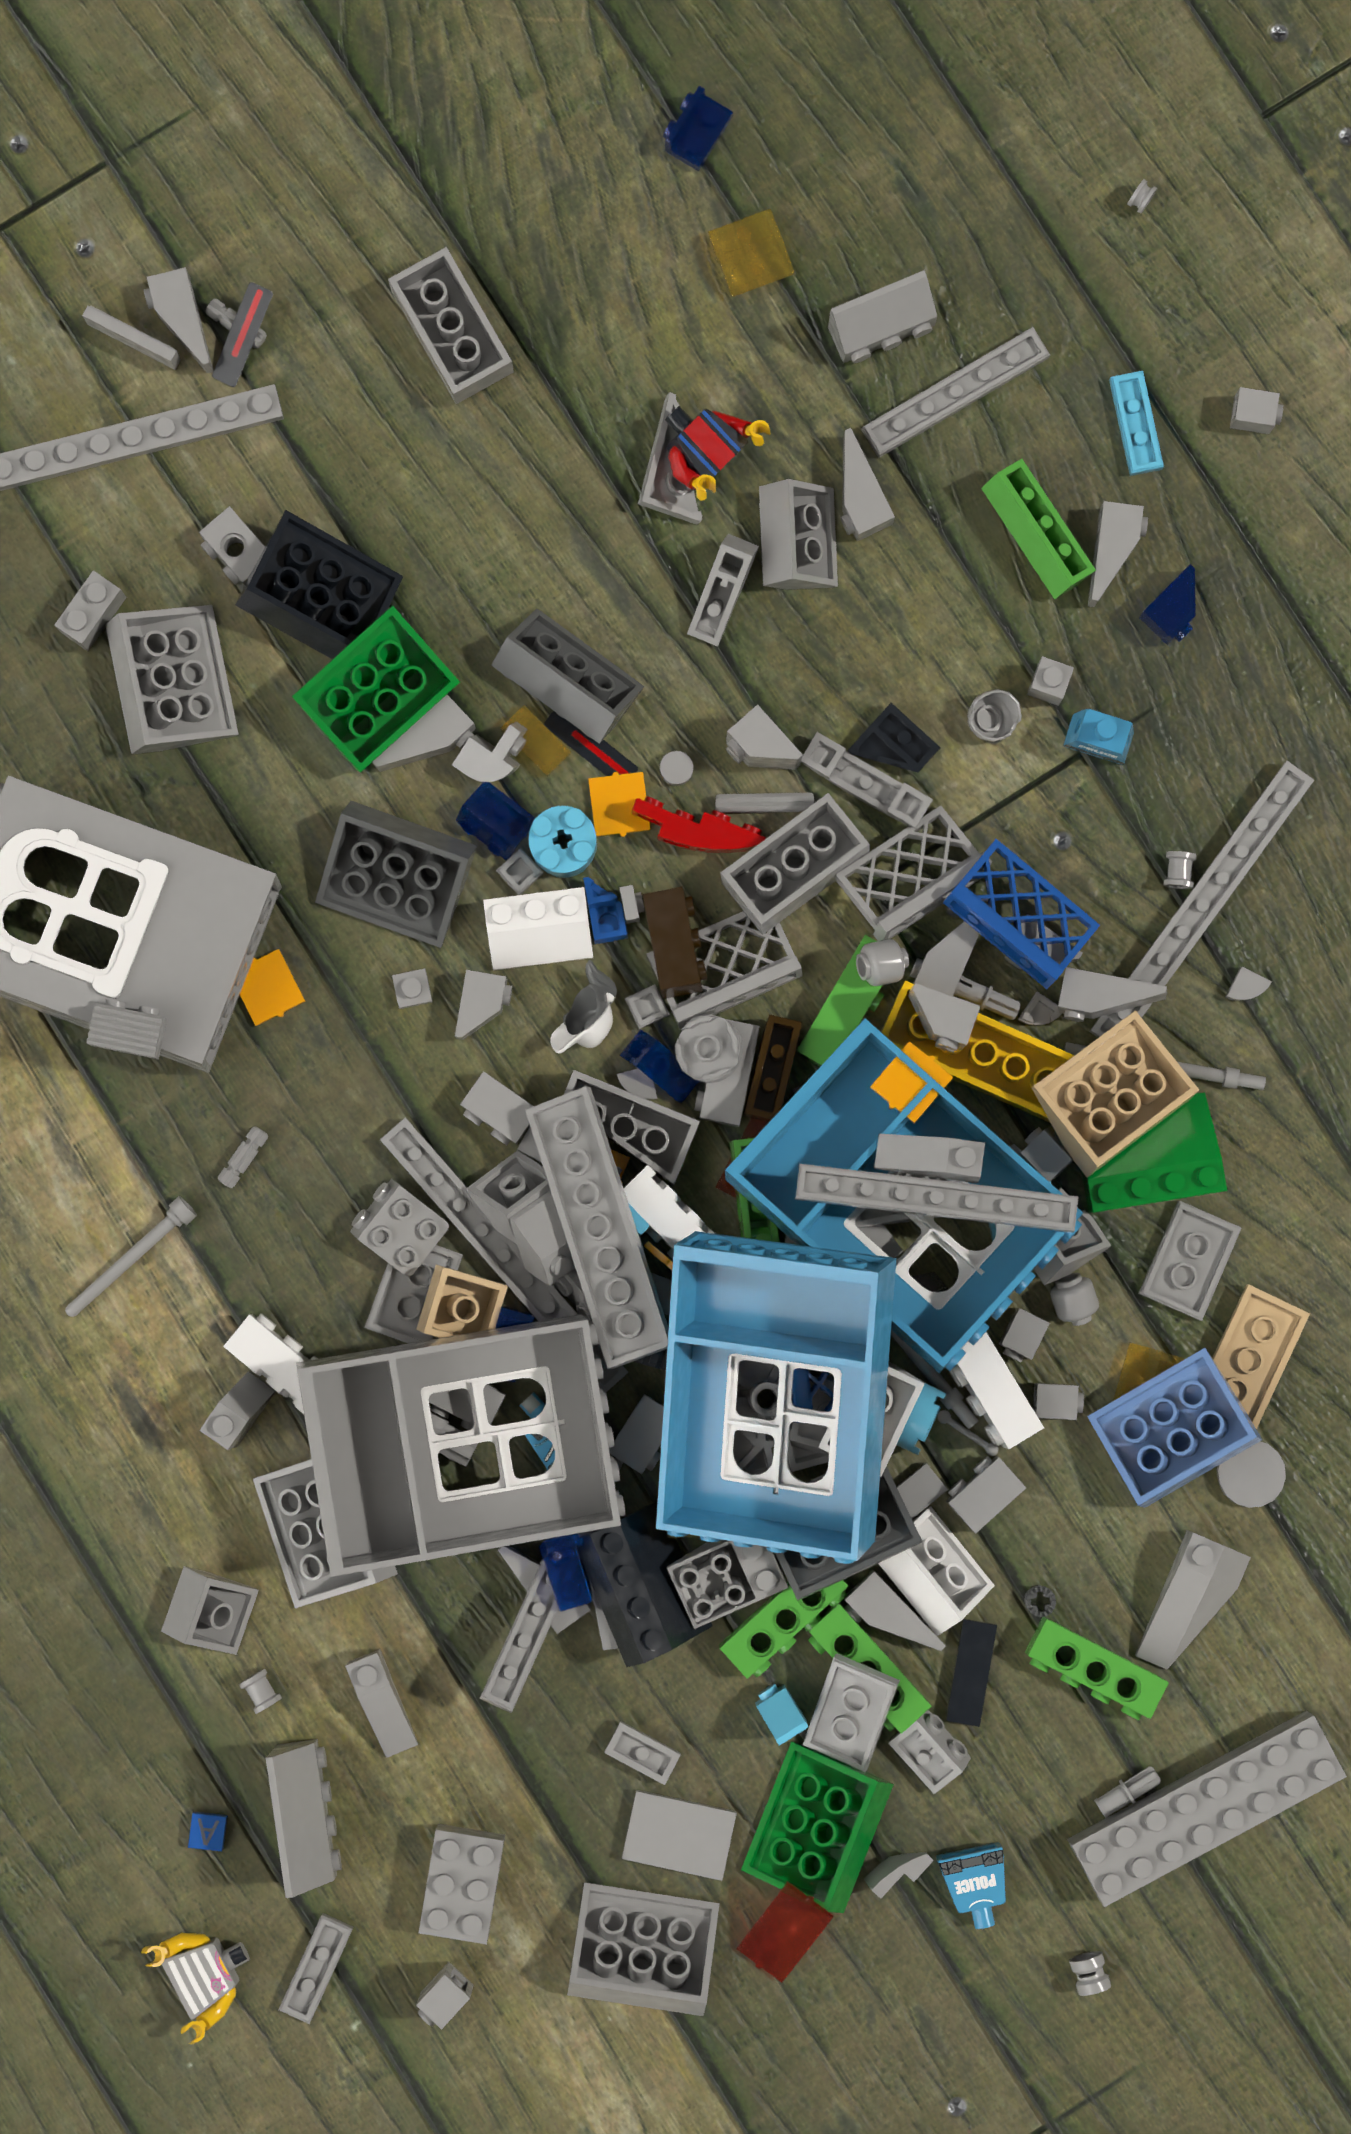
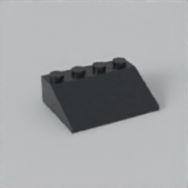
M285 510L253 568L235 606L333 659L389 608L403 576Z
M658 1501L621 1517V1526L593 1530L573 1539L626 1667L644 1664L661 1656L713 1626L709 1622L694 1629L667 1570V1566L682 1558L683 1554L675 1536L668 1535L665 1530L656 1529Z

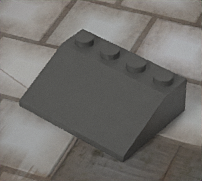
M350 801L340 815L315 903L441 948L467 880L477 845Z
M886 1466L879 1483L875 1542L858 1561L843 1564L835 1562L833 1557L806 1558L801 1556L800 1552L790 1550L776 1553V1556L797 1601L908 1550L923 1541ZM825 1474L807 1483L817 1482L821 1480L825 1476Z

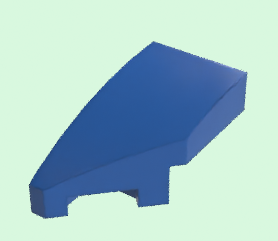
M583 878L595 944L628 939L622 903L618 901V897L595 884L591 878Z

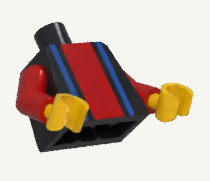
M678 406L665 419L678 433L666 446L669 452L668 457L673 477L688 488L696 490V497L701 501L707 499L705 489H709L713 493L716 492L714 476L749 442L746 438L751 436L753 444L760 447L764 444V439L759 433L771 434L768 423L763 420L751 423L708 409H704L692 420Z

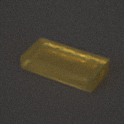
M525 705L500 728L505 733L510 724L518 722L528 729L523 736L527 741L521 751L547 777L571 754V751Z

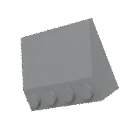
M212 605L118 613L105 624L131 754L164 751L239 735Z
M312 1459L253 1479L295 1608L363 1588L398 1574L396 1567L391 1566L334 1577L330 1576Z
M318 1739L276 1745L266 1757L286 1898H293L332 1882L337 1876V1871L342 1870L339 1849L334 1850L332 1836L337 1835L336 1821L334 1815H328L327 1802L332 1801L331 1786L329 1781L323 1780L322 1768L327 1767L326 1752L324 1746L319 1747Z
M584 1883L567 1995L703 2016L709 1990L719 1903Z

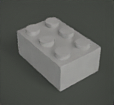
M444 1824L437 1825L419 1927L420 1934L487 1945L505 1834Z

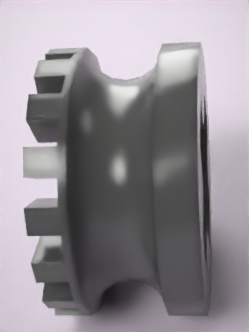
M1033 1586L1025 1594V1607L1035 1616H1048L1055 1609L1056 1597L1045 1586ZM1039 1591L1042 1592L1044 1597L1049 1598V1603L1044 1604L1041 1611L1038 1610L1036 1605L1031 1604V1599L1036 1598Z

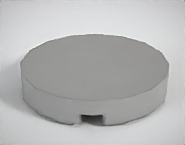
M710 1014L697 1016L687 1022L682 1028L683 1031L675 1044L676 1060L682 1071L693 1079L705 1083L720 1082L733 1074L739 1066L743 1054L742 1038L733 1024L724 1018Z
M1261 1441L1218 1465L1216 1469L1218 1482L1223 1494L1233 1503L1248 1508L1262 1507L1274 1501L1282 1491L1286 1479L1285 1464L1281 1456L1269 1444Z

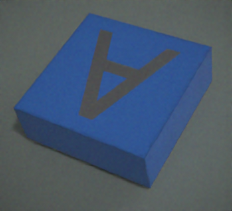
M193 1812L188 1848L222 1852L224 1850L228 1815Z

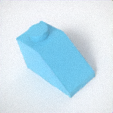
M773 1684L758 1694L760 1700L755 1702L756 1707L779 1746L808 1728L806 1718L784 1684L777 1688L776 1684Z

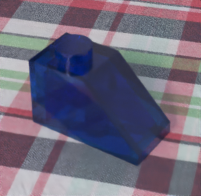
M1190 564L1139 617L1167 645L1174 638L1178 642L1182 641L1193 629L1189 623L1196 616L1195 568Z

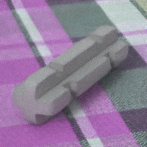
M213 299L206 308V314L216 322L220 320L221 325L230 331L237 312L231 308L226 309L227 307L218 299ZM259 328L252 345L254 348H259L265 341L267 336L265 331Z
M254 1126L251 1128L246 1136L248 1138L246 1142L242 1141L228 1161L229 1166L227 1168L224 1167L219 1174L218 1180L225 1186L233 1188L240 1179L239 1174L245 1172L259 1152L257 1151L258 1147H262L268 1139L267 1133Z

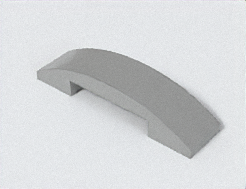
M819 732L815 734L802 756L801 763L869 806L914 829L917 828L933 801L932 798L908 784L898 782L846 751V748Z

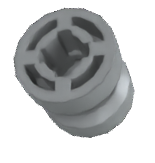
M1101 1951L1083 1953L1069 1960L1072 1972L1077 1975L1076 1988L1078 1995H1093L1111 1988L1109 1975L1105 1974L1103 1970L1105 1961Z

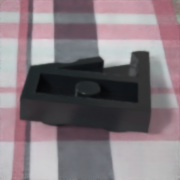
M890 703L847 751L852 755L919 773L941 747L895 705Z

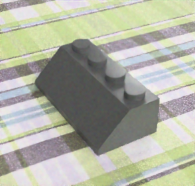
M535 609L506 637L491 664L506 678L514 681L529 692L531 696L539 699L560 717L565 718L586 736L594 739L599 744L615 728L644 688L641 683L539 609Z

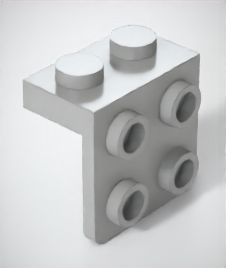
M391 1178L388 1183L384 1182L377 1188L373 1195L374 1201L369 1208L361 1210L352 1221L353 1228L350 1232L402 1274L411 1276L447 1232L449 1225L442 1217Z

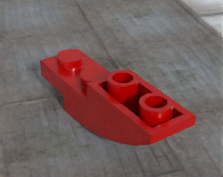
M645 796L644 800L637 798L631 812L632 815L661 827L657 840L693 851L708 853L746 852L752 850L766 839V837L761 836L762 830L746 823L742 827L730 823L731 817L719 811L713 810L711 814L704 812L700 824L693 822L695 819L693 815L676 809L675 814L662 809L664 803Z

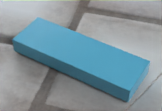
M1143 371L1110 377V387L1130 476L1162 470L1164 464Z

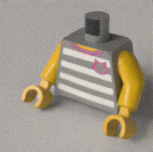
M180 1933L161 1942L159 1946H145L141 1953L154 1951V1961L145 1966L157 1967L162 1964L191 2020L196 2018V2021H192L181 2028V2034L190 2027L196 2031V2038L189 2043L195 2044L203 2039L205 2030H209L228 2011L236 1996L235 1986L239 1982L235 1968L246 1963L250 1958L241 1942L224 1950L217 1937L209 1939L205 1934Z

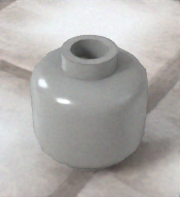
M893 939L867 943L862 947L860 954L856 956L858 974L862 980H866L871 986H881L900 981L904 976L905 968L909 966L907 951L905 948H900L899 944Z
M1071 1273L1056 1280V1285L1051 1289L1050 1294L1057 1317L1064 1322H1072L1074 1326L1083 1325L1091 1321V1315L1099 1308V1301L1091 1279L1081 1277L1080 1273Z

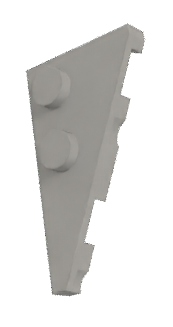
M670 392L665 397L638 504L697 525L702 520V513L698 511L694 490L673 477L668 457L669 452L666 446L678 433L665 419L680 406L676 400V394Z

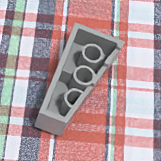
M573 1070L564 1094L584 1086L591 1087L606 1136L646 1166L649 1165L657 1174L672 1185H675L700 1121Z

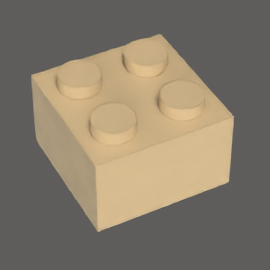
M436 1264L416 1330L428 1335L444 1338L495 1329L508 1286Z

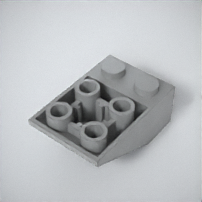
M727 1540L707 1542L667 1566V1570L694 1629L789 1588L776 1554L768 1551L765 1546L738 1547L733 1544V1541Z

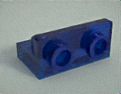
M701 86L697 88L694 94L691 92L687 94L680 107V110L683 111L677 122L675 120L670 121L663 134V138H665V151L697 171L700 170L733 117V111L706 96L705 89Z
M483 782L462 805L456 818V822L460 824L467 834L474 835L487 846L490 852L501 856L506 861L528 836L532 823L535 820V817L490 782Z

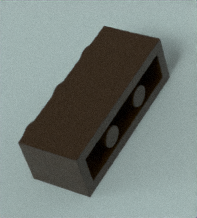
M683 886L643 894L663 999L702 992L701 981L707 980L704 960L697 961L695 949L701 948L698 928L691 929L689 917L695 916L692 896L685 897Z
M770 1014L767 1017L743 1116L770 1122L781 1110L802 1022Z

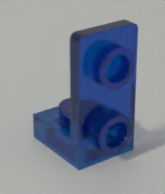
M641 1029L620 1054L624 1060L643 1072L679 1103L686 1099L699 1082L682 1071L676 1056L670 1050Z
M578 1533L547 1539L539 1546L560 1612L589 1604L592 1601L577 1552V1548L581 1545Z

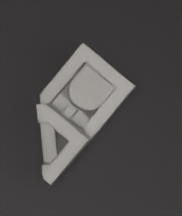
M926 1852L890 1856L876 1866L864 1878V1881L881 1899L903 1874H906L914 1882L934 1860Z

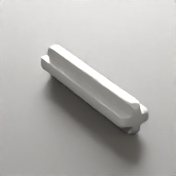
M813 793L718 794L715 797V810L721 813L803 812L814 804Z

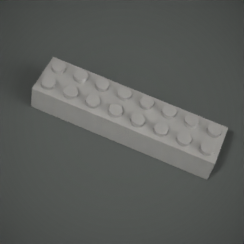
M1305 1711L1067 1840L1099 1901L1106 1907L1347 1776L1315 1716Z

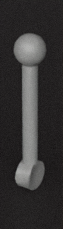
M942 1410L938 1413L937 1419L940 1423H948L985 1449L987 1455L995 1456L998 1454L999 1448L996 1444L988 1443L952 1419L948 1411Z

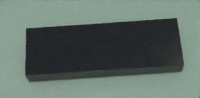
M965 1618L962 1620L946 1721L980 1727L997 1624Z

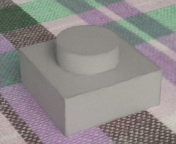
M633 885L619 887L626 924L639 922L638 913L645 912L641 892L634 893Z
M425 968L392 975L399 1009L433 1002Z

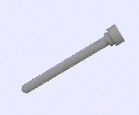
M178 1196L169 1204L170 1209L166 1212L167 1216L68 1304L65 1309L66 1314L70 1317L78 1315L176 1225L179 1227L182 1224L188 1225L197 1216L193 1208L181 1196Z

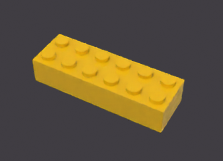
M906 980L903 982L881 1031L883 1035L900 1050L910 1041L928 1057L933 1056L935 1058L934 1062L953 1077V1080L1050 1123L1032 1087L1075 1055L980 1013L977 1015L968 1044L962 1050L957 1049L954 1053H950L936 1048V1041L928 1038L908 997L909 991L914 984Z

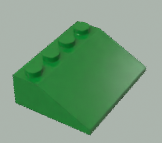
M392 605L291 697L353 768L361 773L457 686L460 681Z
M1205 1092L1195 1094L1187 1103L1089 1177H1086L1081 1170L1089 1214L1228 1191L1222 1156Z
M791 1741L741 1870L826 1912L844 1913L894 1784L867 1771L862 1772Z

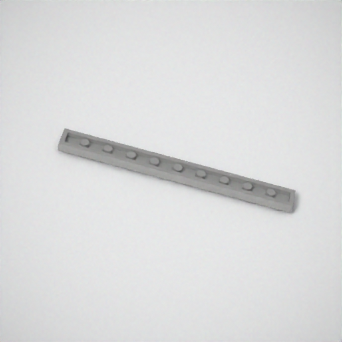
M273 384L0 453V491L283 420L284 416L276 386Z
M1289 761L1282 765L1128 979L1163 986L1167 984L1308 790L1314 779ZM1152 1003L1099 1017L1089 1032L1099 1038L1135 1010L1142 1018Z
M406 1117L380 1139L538 1321L578 1315L553 1285H547L525 1270L517 1244L495 1229L470 1197L465 1184ZM598 1340L597 1345H592L593 1353L597 1355V1358L601 1359L603 1379H598L599 1389L607 1392L628 1371L623 1365L614 1369L607 1368Z

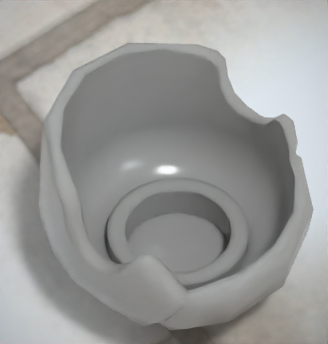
M999 689L986 691L973 700L968 710L967 722L970 730L979 739L989 742L1005 739L1012 734L1017 724L1021 721L1020 704L1009 692Z

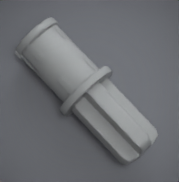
M961 976L954 992V996L980 1005L979 1010L983 1011L985 1008L1010 1020L1015 1019L1020 1009L1018 1001L992 990L993 986L991 985L988 988L965 978V976Z
M1148 1766L1124 1782L1119 1780L1120 1785L1098 1799H1094L1106 1819L1109 1815L1127 1804H1136L1135 1799L1161 1783L1160 1777L1153 1767Z

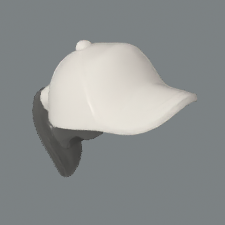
M591 960L586 963L585 967L586 977L590 984L576 995L571 1010L563 1017V1023L552 1033L551 1046L558 1054L566 1051L575 1043L586 1048L596 1047L608 1035L612 1027L613 1015L610 1005L613 1003L617 993L616 985L607 975L599 971Z

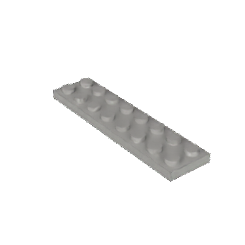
M584 1086L525 1110L593 1324L596 1327L597 1337L607 1368L614 1369L667 1349L668 1324L591 1087Z

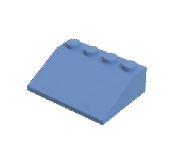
M1206 1348L1087 1416L1137 1505L1143 1508L1262 1441L1247 1412Z

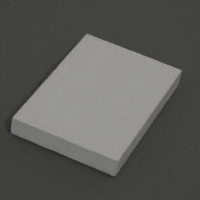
M1178 1201L1138 1294L1202 1321L1239 1236L1241 1227L1182 1201Z
M436 1245L411 1276H405L388 1263L364 1328L408 1344L432 1340L434 1336L422 1333L416 1329L435 1265L458 1270L463 1254Z
M836 1653L803 1746L862 1772H866L900 1680Z
M636 1790L622 1859L722 1881L737 1812Z

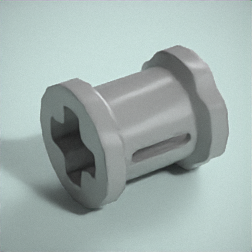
M1168 851L1166 853V858L1169 859L1168 877L1164 880L1163 886L1176 889H1193L1194 883L1191 881L1192 861L1196 860V854Z
M266 1669L257 1672L239 1684L240 1688L245 1689L253 1701L255 1714L282 1699L280 1693L276 1694L267 1680Z

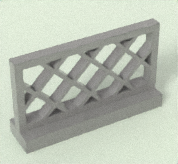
M939 806L925 815L916 829L908 826L835 874L834 879L875 930L873 935L880 941L893 938L941 906L943 901L984 852L980 854L944 808ZM939 818L947 828L946 837L927 834L928 824ZM923 828V832H922V833L917 832V831H919L920 829ZM907 838L921 840L920 854L901 851L902 841ZM926 841L945 845L943 859L924 855ZM897 845L896 850H891V848ZM949 846L963 848L969 857L962 862L947 860ZM881 855L894 857L893 872L874 869L876 858ZM905 859L918 862L917 876L898 873L899 860ZM923 863L942 866L941 876L937 879L921 877ZM982 865L977 872H984V866ZM946 867L952 868L946 872ZM853 873L869 875L867 889L853 887L847 877ZM873 876L892 879L890 893L871 890ZM981 878L971 879L967 883L966 887L968 888ZM897 880L915 883L914 894L910 897L895 895ZM920 884L926 885L925 887L920 889ZM870 898L889 901L888 911L877 917L869 907ZM894 902H898V903H899V904H897L896 906L893 907V903H894Z
M742 911L698 931L700 941L711 944L704 961L706 970L709 968L725 975L720 986L710 988L702 985L704 993L699 995L692 993L690 999L676 1004L673 997L666 998L680 1030H682L687 1022L697 1016L716 1015L803 976L802 967L789 944L780 922L767 931V934L762 935L760 931L749 928L751 920ZM746 920L745 925L738 924ZM732 927L742 931L736 947L718 941L722 930ZM773 929H775L778 938L771 936ZM746 933L764 939L758 955L741 949ZM715 934L714 939L708 937L710 935ZM771 941L782 945L787 956L777 961H772L764 958L763 954L768 942ZM716 946L733 952L727 969L710 963ZM651 951L646 955L658 980L654 953ZM738 954L755 960L751 972L742 975L732 971ZM760 962L766 964L765 966L758 968ZM729 976L736 978V979H733V980L727 982L728 979H729Z

